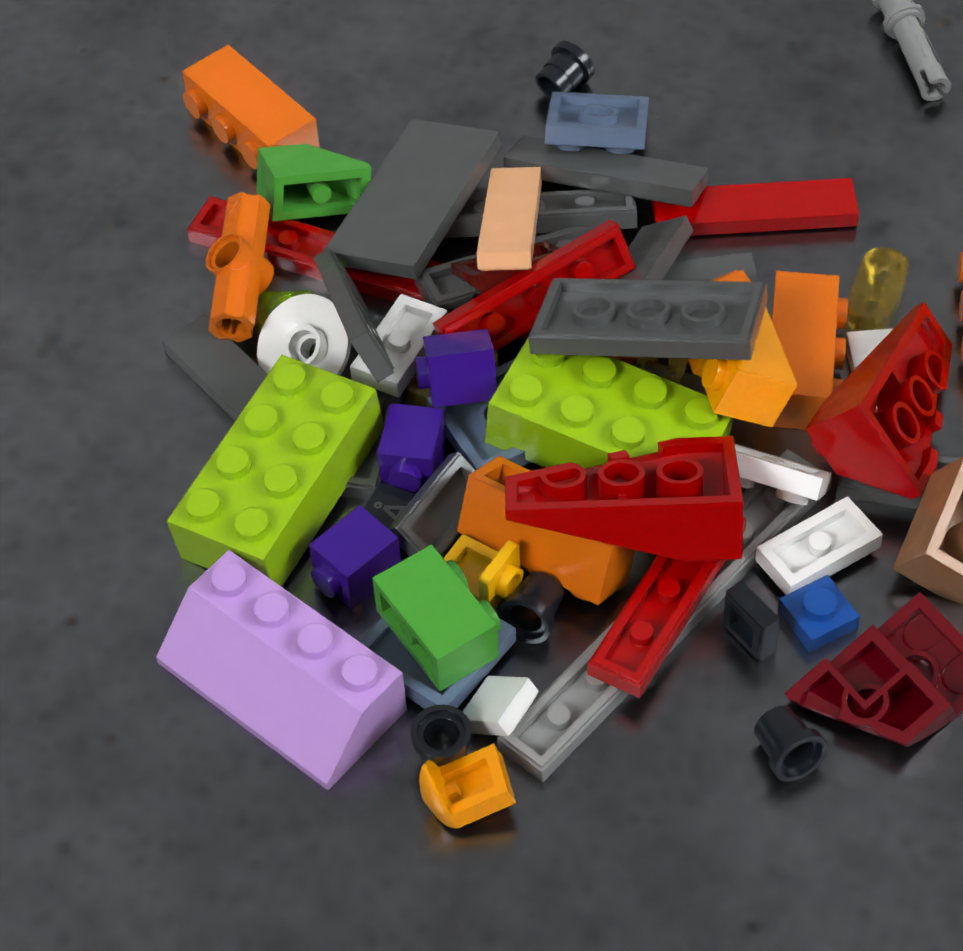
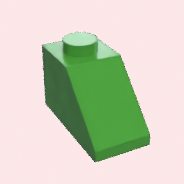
M309 144L258 148L256 192L271 204L269 216L272 221L348 214L371 181L372 168L367 162Z

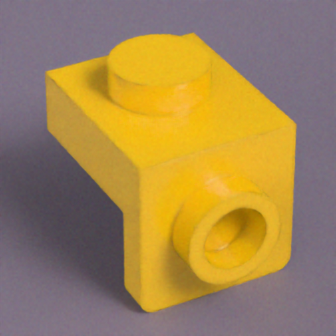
M462 534L443 558L446 562L453 560L458 564L467 579L470 592L478 601L483 599L488 601L494 610L502 599L509 594L515 593L523 579L524 572L520 568V546L510 540L498 552Z

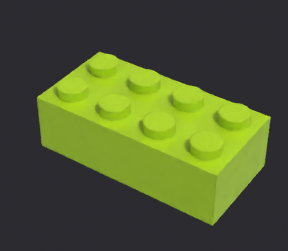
M527 339L488 403L485 443L504 451L512 447L525 451V460L545 468L569 462L578 464L583 468H589L607 463L608 453L626 450L630 458L658 452V442L674 438L730 436L734 418L713 413L707 395L613 357L530 354L529 340Z
M281 354L167 520L181 558L209 569L230 550L282 587L345 491L347 482L351 477H354L383 432L384 421L376 389Z

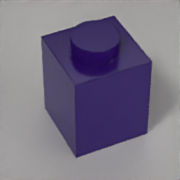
M488 329L423 337L425 356L415 357L416 374L419 389L429 388L433 408L491 400L497 390L494 349Z
M390 403L377 452L381 482L411 493L418 492L444 459L447 446L444 409Z
M361 505L309 544L313 566L311 577L314 583L327 597L337 596L351 610L374 593L372 580L374 576L401 562L399 538Z

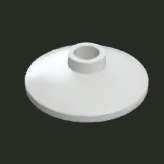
M301 294L281 303L265 321L257 345L258 365L268 374L282 354L341 375L349 359L351 342L331 300L320 295ZM316 343L315 350L310 356V349Z

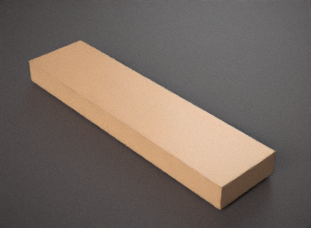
M541 167L491 168L477 247L478 270H529L532 267L542 185Z

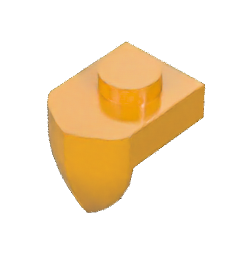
M494 743L440 767L431 760L425 761L421 767L419 785L422 799L435 817L447 827L457 829L516 804L503 756Z

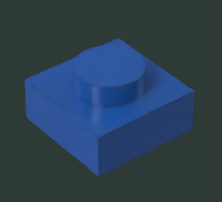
M828 575L779 598L778 613L809 653L858 629L860 615Z

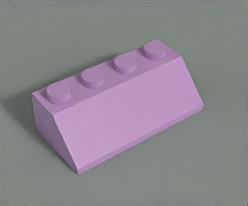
M230 550L188 587L156 656L159 665L326 790H329L407 711L402 671Z

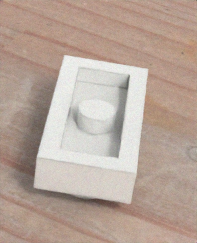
M400 294L376 328L393 363L394 373L377 383L358 354L350 366L352 380L399 398L416 373L415 357L425 356L423 337L437 335L432 323L447 315L448 311Z
M735 444L741 487L752 489L755 482L777 488L775 492L777 498L799 505H807L809 498L817 501L826 494L831 472Z
M847 496L757 546L755 560L783 593L787 595L826 575L830 577L881 548L883 534Z

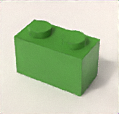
M432 544L372 578L376 611L439 691L444 690L499 657L498 631L501 630V622L497 613L488 601L484 599L478 601L469 590L467 579L458 564L453 560L446 562Z

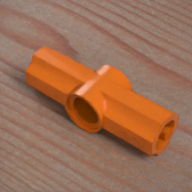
M239 192L228 197L222 237L211 246L205 259L206 267L216 276L208 330L219 340L228 339L241 342L252 338L258 296L267 289L274 275L273 265L264 257L271 204L261 195Z

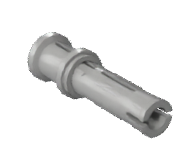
M871 0L874 7L880 10L884 16L883 28L889 37L898 41L920 89L922 98L927 101H936L943 98L937 83H940L943 92L948 94L951 89V82L946 76L924 29L926 15L923 8L915 3L914 0Z

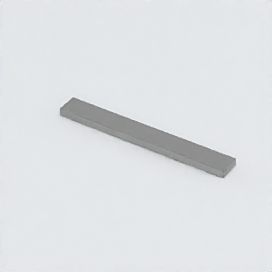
M789 449L780 456L781 458L819 469ZM832 476L830 477L826 493L831 489ZM755 482L754 488H748L742 494L743 517H746L742 559L726 560L669 653L726 596V590L740 582L757 564L755 560L757 546L793 527L820 499L816 501L809 498L807 505L787 502L775 496L777 488ZM613 623L530 705L510 736H499L497 738V749L542 783L629 695V693L587 674V663Z

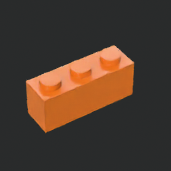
M230 45L222 47L182 70L185 87L183 101L190 114L197 119L201 117L213 128L215 134L223 143H230L234 146L251 168L257 169L258 148L309 144L319 147L316 118Z
M776 271L771 320L796 380L797 387L773 425L775 428L806 430L822 403L843 382V379L833 378L834 369L843 370L846 338L836 337V329H846L848 298L838 297L840 276Z
M499 455L468 475L457 532L465 534L498 552L508 540L520 546V565L529 573H546L555 578L562 587L569 590L575 597L590 601L596 605L601 604L627 584L636 550L506 520L505 477L529 472L530 470Z

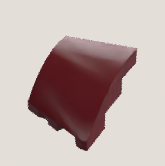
M919 592L878 629L873 624L832 661L829 662L825 657L784 694L794 704L902 746L909 747L963 714V636Z

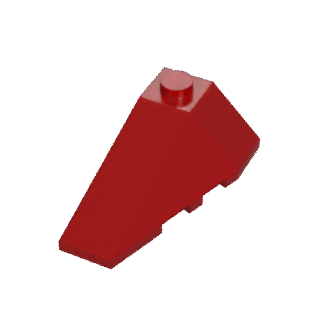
M925 302L916 305L827 397L806 428L814 449L819 455L825 457L836 474L909 499L922 495L931 474L937 468L939 453L931 447L932 434L942 429L943 415L936 409L938 393L947 389L953 345Z
M734 437L674 438L658 442V452L630 458L628 452L622 450L608 453V462L598 466L583 468L578 464L569 462L505 477V518L511 522L681 561L713 563L721 560L742 559L743 496Z

